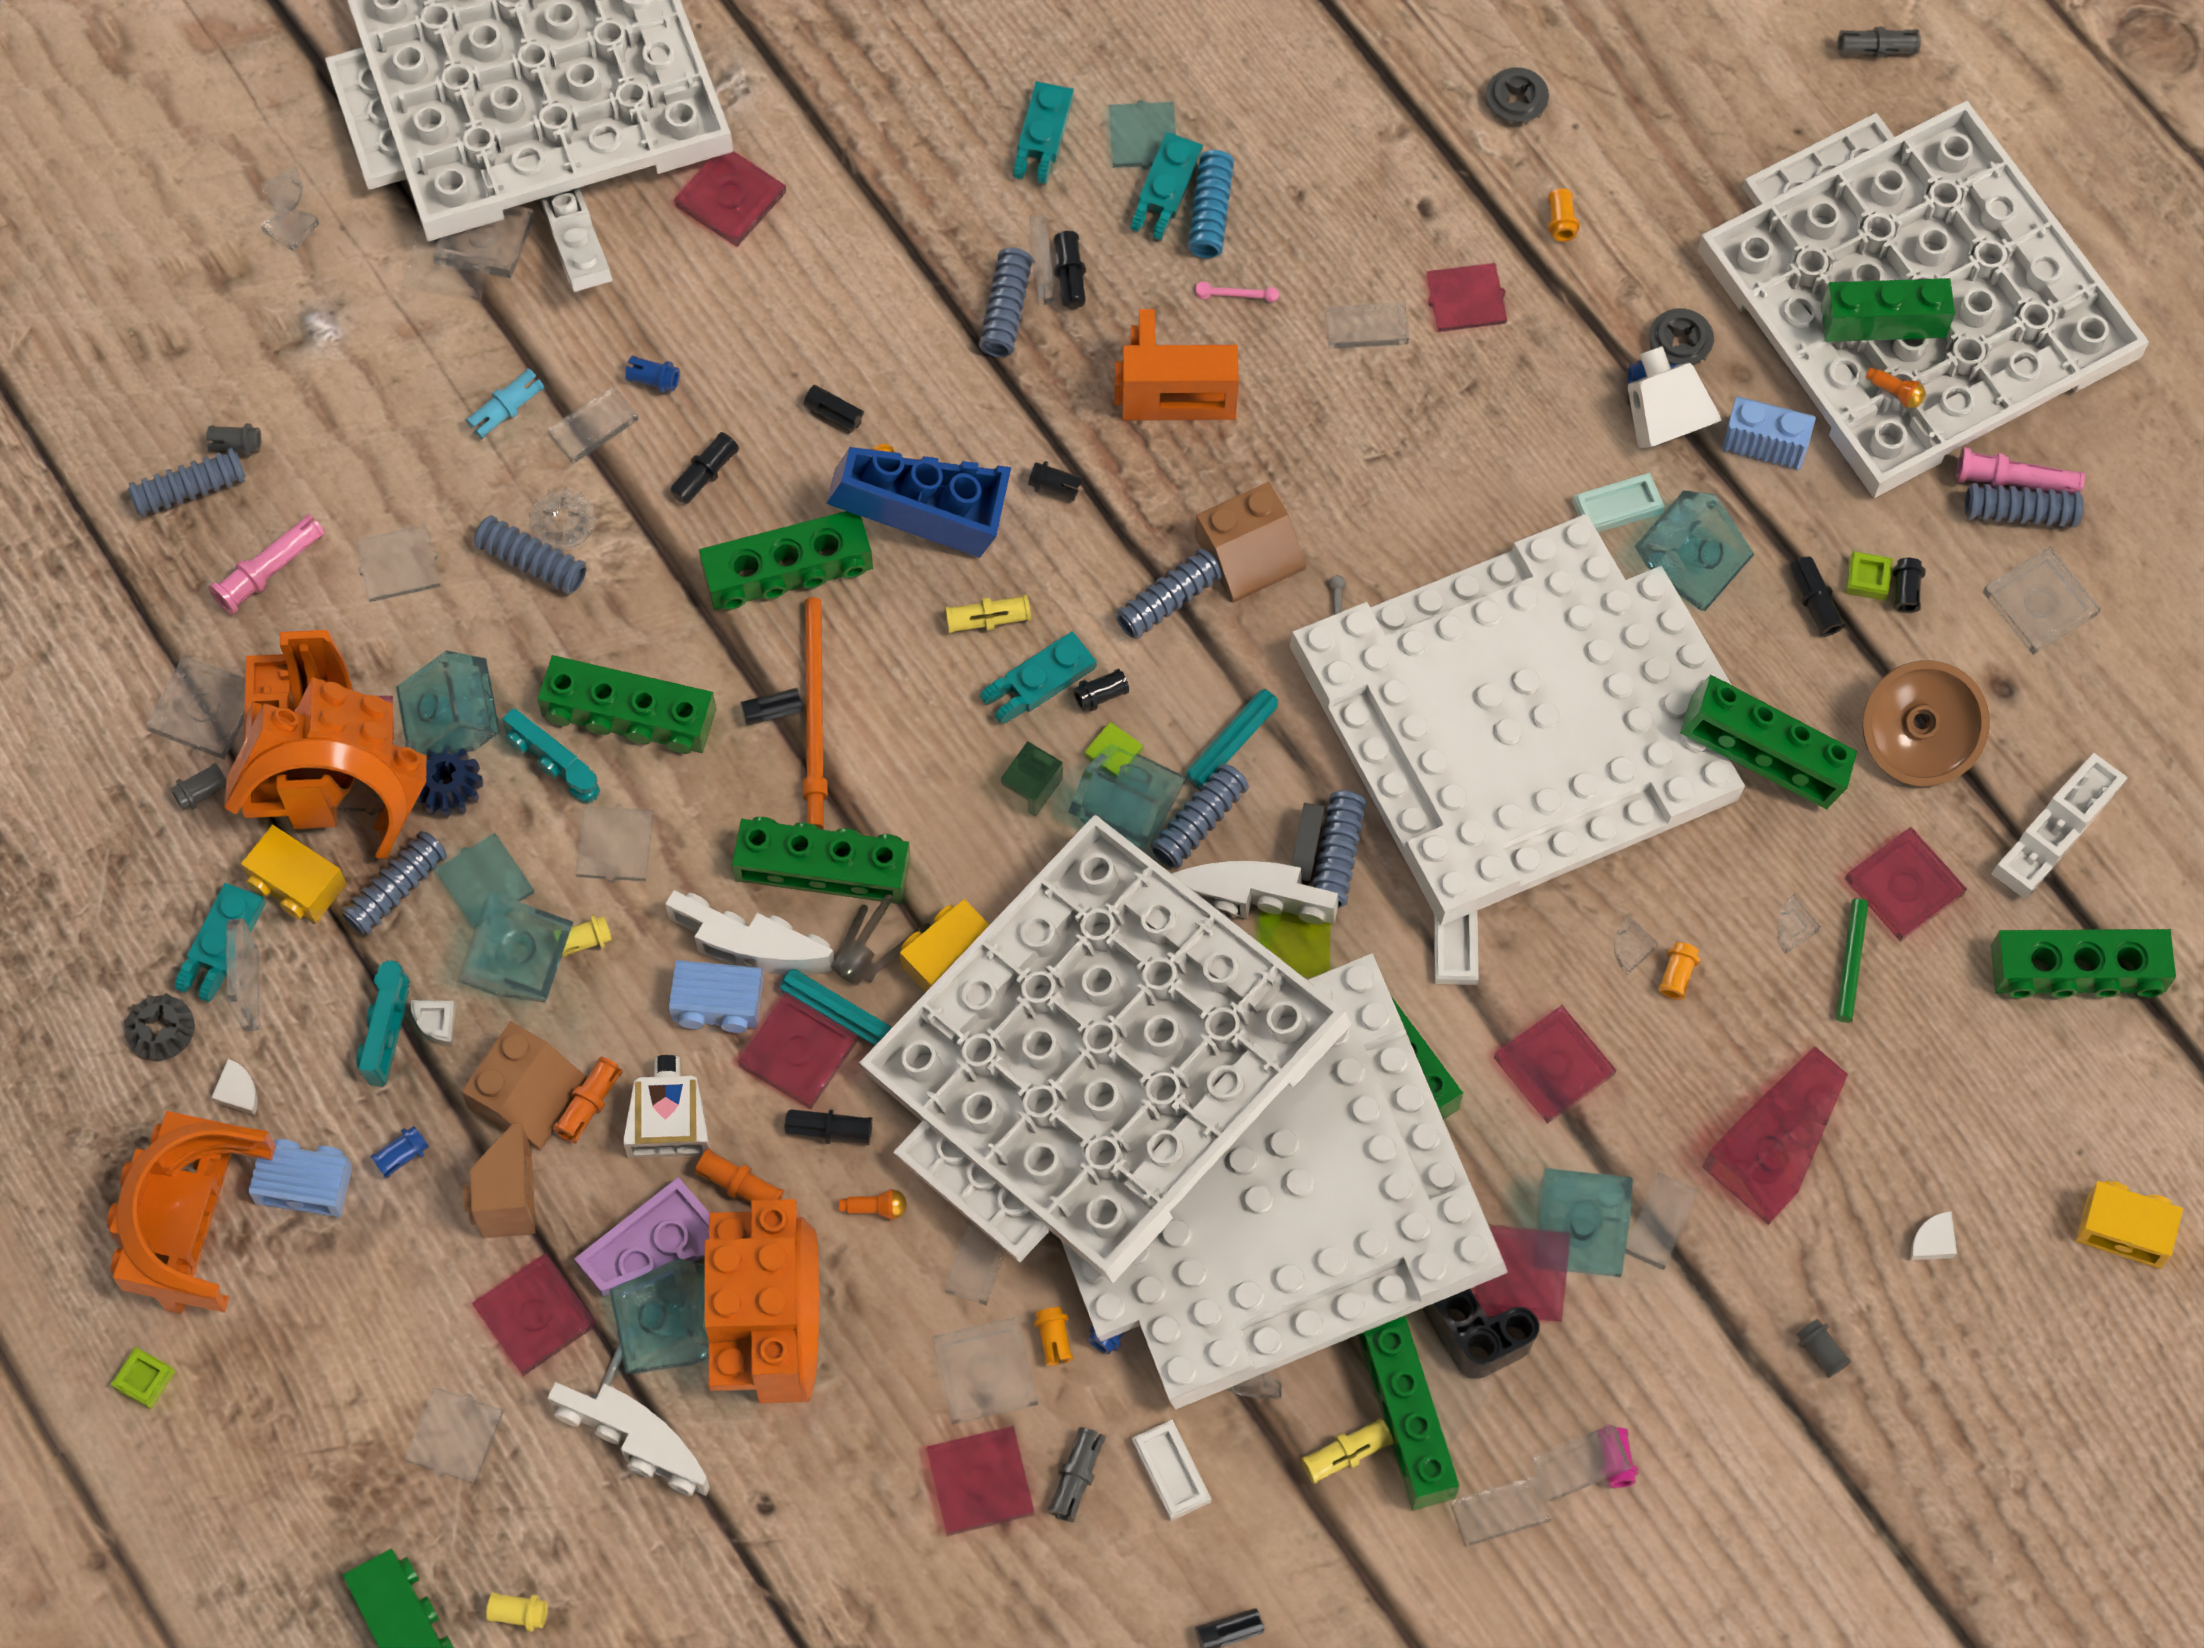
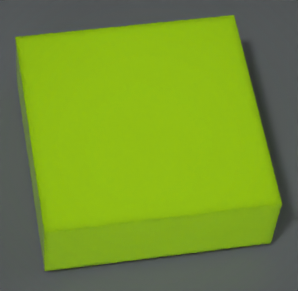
M1852 551L1845 594L1886 601L1889 592L1893 558Z
M1109 722L1086 749L1084 757L1118 781L1142 753L1143 744Z
M135 1347L110 1385L115 1390L152 1409L176 1371L168 1364Z

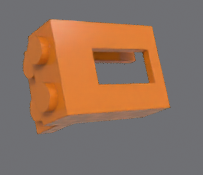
M1139 309L1138 325L1130 326V345H1123V361H1115L1114 405H1122L1123 421L1236 420L1239 384L1238 345H1156L1155 309Z

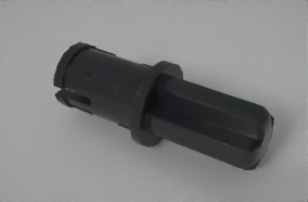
M1062 231L1054 236L1057 265L1054 268V273L1060 281L1062 304L1070 310H1075L1077 307L1084 306L1086 302L1083 282L1086 265L1081 262L1078 233Z
M720 432L717 438L700 456L694 455L691 459V466L670 488V492L675 499L688 504L709 481H715L718 478L717 472L739 451V446L735 440L726 433Z
M1803 556L1798 558L1797 561L1791 564L1790 569L1803 594L1801 602L1803 606L1809 607L1819 628L1820 635L1822 637L1834 635L1845 627V623L1841 619L1832 600L1833 590L1830 586L1825 585L1812 557Z
M791 1109L787 1111L784 1128L787 1135L825 1139V1144H830L831 1140L870 1145L873 1118L834 1114L833 1109H829L828 1113Z

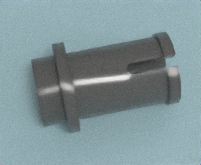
M246 423L244 427H215L211 425L208 427L207 441L212 440V443L207 444L209 452L227 451V449L233 448L234 451L244 452L246 456H251L253 452H259L261 449L260 428L253 427L251 423Z
M214 763L209 768L185 781L179 778L176 780L177 785L170 789L182 810L188 807L194 810L197 808V802L222 788H226V778L218 765Z
M1816 1319L1797 1333L1801 1340L1799 1346L1801 1348L1807 1347L1826 1372L1827 1377L1830 1378L1852 1361L1846 1357L1827 1331L1830 1326L1827 1323L1823 1325L1819 1319Z

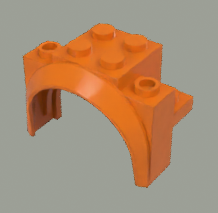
M328 630L280 632V648L283 654L246 656L244 741L246 714L252 702L261 705L266 703L278 708H288L295 712L312 677L326 682H335L344 688L353 690L345 661ZM298 768L280 772L265 779L252 791L242 806V812L245 818L288 816L294 829L337 827V807L351 791L355 777L324 768Z
M312 677L295 712L288 708H278L266 703L261 705L252 702L246 714L245 741L226 777L224 808L237 814L252 791L261 782L280 772L298 768H324L339 771L366 783L383 800L384 805L374 822V830L380 831L379 847L375 857L387 858L426 783V755L418 753L409 747L393 745V703L384 701L375 695H366L344 688L335 682H326Z
M166 1111L162 1124L158 1123L153 1130L151 1145L145 1150L136 1148L132 1162L127 1161L125 1163L120 1179L122 1188L119 1201L112 1204L107 1217L109 1233L120 1247L116 1249L113 1255L111 1274H113V1279L122 1291L157 1298L165 1311L182 1314L185 1304L225 1313L229 1296L219 1292L220 1286L218 1284L196 1278L194 1274L232 1153L272 1161L276 1145L268 1131ZM193 1162V1168L196 1173L181 1169Z
M796 1199L751 1200V1211L709 1213V1240H705V1330L709 1341L710 1391L756 1390L759 1404L808 1402L813 1393L817 1370L819 1336L818 1242L815 1228L804 1217L799 1216Z

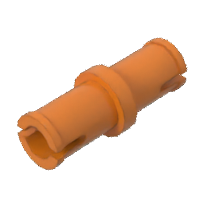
M605 1057L598 1058L596 1065L583 1085L575 1087L571 1093L573 1100L558 1123L553 1127V1130L558 1132L557 1135L568 1142L575 1144L578 1142L580 1135L593 1115L601 1113L605 1107L603 1100L618 1077L623 1073V1070L618 1068L619 1066L615 1062Z
M709 1148L703 1153L695 1168V1174L701 1175L728 1190L727 1195L733 1199L739 1196L751 1203V1200H781L784 1195L783 1189H779L752 1174V1168L745 1164L739 1167L712 1152Z

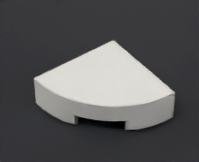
M411 1000L412 1015L419 1030L428 1039L437 1044L453 1046L456 1010L454 1001Z
M228 1059L212 1095V1100L214 1103L255 1116L258 1098L254 1082L240 1064Z
M1944 1212L1935 1215L1921 1226L1911 1245L1910 1260L1955 1258L1957 1249L1952 1213Z

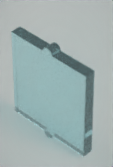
M1139 100L1136 104L1109 105L1113 168L1142 167L1144 170L1149 169V166L1153 165L1166 131L1176 135L1174 102L1145 103V101Z
M496 833L471 848L463 847L461 854L435 869L474 929L499 914L507 915L509 908L535 893Z

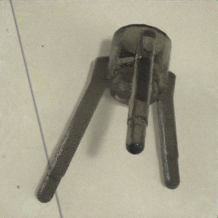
M890 894L884 897L857 940H855L868 911L867 905H861L841 947L834 955V961L830 965L831 968L853 985L858 986L862 979L871 983L883 968L900 956L903 943L910 937L908 936L876 963H872L871 960L875 954L865 944L891 904L893 897ZM926 923L915 932L920 931L923 933L932 925Z

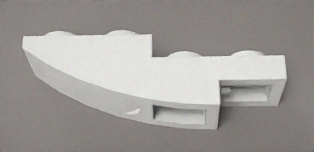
M580 188L541 198L540 202L554 244L573 291L576 292L613 281L610 268L592 226L590 214Z
M1227 861L1204 864L1172 873L1173 876L1230 920L1236 917L1247 919L1251 904L1257 905L1260 910L1270 914H1281L1282 911L1295 914L1301 920L1315 925L1323 924V922L1334 924L1338 911V893L1302 885L1300 867L1260 861Z
M673 890L665 904L669 920L696 933L694 937L698 953L719 962L736 966L762 968L763 973L786 975L791 969H796L805 975L828 973L835 966L833 950L830 949L828 942L814 934H808L806 937L792 930L793 927L778 916L771 915L770 918H767L757 913L748 927L746 921L737 914L725 911L722 914L710 908L709 903L702 897L693 893H687L685 896Z
M555 1382L548 1400L552 1410L556 1411L554 1416L557 1419L574 1427H578L580 1422L596 1428L594 1433L598 1437L618 1445L621 1440L625 1441L621 1451L625 1461L629 1462L627 1467L636 1474L646 1478H652L653 1474H657L670 1480L668 1486L688 1496H692L694 1491L705 1496L707 1495L710 1486L705 1473L694 1455L678 1435L648 1408L606 1384H603L597 1398L594 1399Z

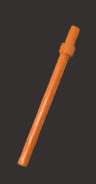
M811 597L805 600L807 778L802 781L803 799L807 801V823L823 830L824 800L828 798V780L823 778L821 599Z

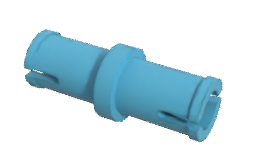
M527 368L524 370V373L502 391L497 388L491 393L492 399L470 417L468 416L465 421L472 428L485 419L486 421L473 431L480 439H484L490 431L506 418L513 419L518 415L517 409L539 391H542L544 385L538 379L525 389L524 386L536 377L535 373Z

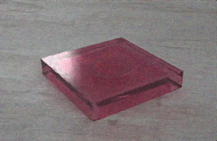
M734 151L711 158L674 198V202L677 208L738 247L787 192L785 184Z
M1909 827L1852 869L1845 877V880L1858 895L1869 902L1868 906L1900 942L1961 898L1967 891V888L1912 827Z
M785 993L738 1060V1064L741 1068L812 1109L859 1041L858 1035L790 994Z
M1563 1005L1559 1006L1494 1054L1496 1062L1547 1124L1605 1083L1616 1073L1614 1066Z
M1488 1224L1508 1273L1475 1286L1474 1296L1485 1314L1498 1315L1510 1308L1524 1307L1532 1311L1538 1320L1562 1322L1570 1232Z
M547 1253L472 1303L474 1309L522 1376H525L597 1326L595 1320Z
M1014 1426L926 1447L947 1536L1035 1515Z

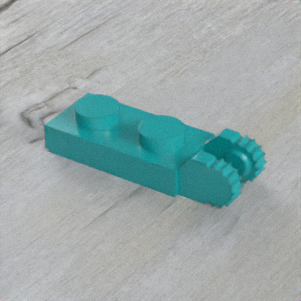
M1035 82L1018 143L1013 178L1023 179L1030 157L1041 160L1037 169L1038 183L1047 184L1053 162L1056 163L1071 110L1074 98L1073 88Z
M1166 131L1139 196L1138 206L1130 225L1131 230L1140 231L1150 209L1161 213L1153 230V238L1163 240L1171 219L1176 217L1202 153L1203 144Z
M1071 631L1006 673L1005 677L989 684V686L982 690L979 697L985 705H989L1013 691L1017 697L1002 705L995 713L996 715H994L1000 724H1004L1027 710L1028 712L1032 711L1095 670L1097 661L1076 634Z
M516 708L511 709L502 718L506 732L505 739L511 747L521 754L528 751L537 758V765L549 777L555 779L559 775L569 786V794L575 799L578 798L579 802L582 801L583 804H589L597 800L600 788L597 783L596 773L590 770L576 755Z
M226 882L224 883L187 954L188 959L184 961L175 981L176 990L184 993L187 992L201 967L209 971L201 984L199 998L207 1002L214 999L225 976L229 977L265 907L264 897Z
M393 960L382 962L379 965V969H377L378 973L375 974L374 983L379 991L376 1003H372L369 1006L367 1012L368 1034L365 1043L360 1044L356 1056L357 1068L367 1083L372 1086L384 1087V1085H387L406 1010L409 983H411L407 974L404 973L402 966Z

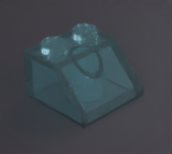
M1685 490L1682 491L1634 546L1649 570L1662 566L1678 594L1703 611L1708 609L1755 555L1716 494Z
M446 650L396 686L406 747L425 754L426 760H429L427 756L428 748L435 751L436 755L442 754L445 744L451 747L453 754L462 747L467 752H472L500 733L486 658Z
M1111 743L1085 768L1068 812L1079 817L1084 824L1094 815H1097L1132 844L1144 849L1159 832L1185 785L1187 777L1138 753L1134 755ZM1116 750L1133 757L1129 764L1120 767L1117 777L1106 770Z
M492 892L483 904L457 982L500 997L545 1003L573 921Z
M1545 1168L1539 1184L1533 1268L1621 1277L1630 1224L1633 1177Z
M678 1258L610 1290L626 1373L636 1374L689 1366L709 1358V1341L705 1330V1265Z

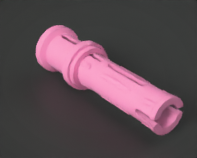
M1962 447L1957 463L1956 483L1963 484L1966 480L1990 484L1991 489H1995L1997 485L2028 487L2033 490L2041 488L2044 492H2047L2048 489H2054L2057 494L2061 490H2067L2068 495H2072L2074 491H2080L2082 494V491L2079 489L2084 487L2085 473L2010 461L2004 453L1998 452L1995 456L1974 453L1971 452L1969 447Z
M307 514L301 521L251 561L244 560L238 562L233 573L219 584L213 582L209 586L210 593L227 613L234 615L238 612V605L253 593L259 594L265 590V586H267L266 580L317 539L325 535L320 524L316 520L311 522L313 517Z

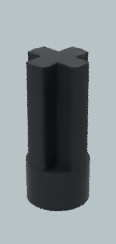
M813 385L809 389L803 403L805 407L851 432L860 426L861 418L864 415L863 410L817 385Z
M797 687L740 702L746 726L803 712V705Z
M1254 1608L1197 1626L1195 1630L1201 1648H1221L1263 1634L1264 1626L1258 1609Z

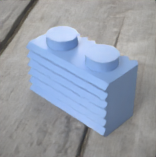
M1736 396L1722 449L1724 452L1730 450L1732 454L1738 452L1740 457L1746 454L1748 459L1754 457L1756 461L1762 459L1764 463L1770 461L1772 465L1778 463L1780 467L1786 465L1788 469L1794 467L1797 471L1802 467L1816 416Z
M676 960L669 1002L672 1021L678 1022L680 1026L689 1029H700L704 1027V1024H715L721 1026L723 1030L732 1033L746 1032L747 1028H758L764 983L762 968Z
M276 1139L274 1142L276 1149L272 1161L257 1158L249 1187V1194L255 1204L291 1209L293 1211L299 1210L311 1214H324L337 1218L341 1217L353 1168L348 1157L343 1156V1151L330 1146H318L317 1152L300 1149L301 1146L296 1142Z

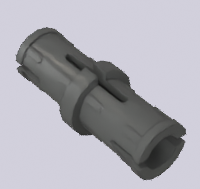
M1880 26L1866 31L1840 30L1837 44L1840 56L1865 54L1873 55L1874 58H1883L1885 55L1892 54L1917 55L1920 51L1921 37L1918 29L1886 30L1885 27Z
M1085 1427L1078 1429L1068 1460L1065 1464L1061 1463L1058 1471L1061 1478L1051 1504L1047 1509L1050 1515H1055L1056 1513L1055 1517L1067 1522L1075 1521L1085 1489L1093 1483L1095 1476L1092 1474L1101 1447L1105 1442L1106 1437L1104 1435L1098 1434L1097 1436V1431Z

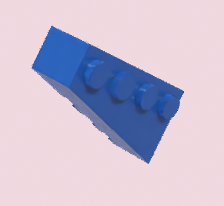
M849 447L834 470L826 504L980 558L997 536L1011 467L997 465L995 469L978 467V463L962 461L958 465L938 462V458L923 456L920 460L903 458L901 453Z

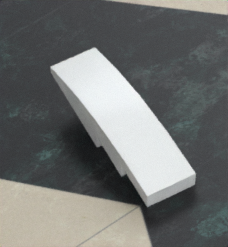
M2093 753L2052 798L2046 809L2026 829L2020 840L1997 864L1991 874L2026 900L2104 809L2128 777Z

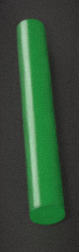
M1855 898L1851 901L1835 1018L1837 1021L1844 1023L1853 1021L1869 905L1867 900Z

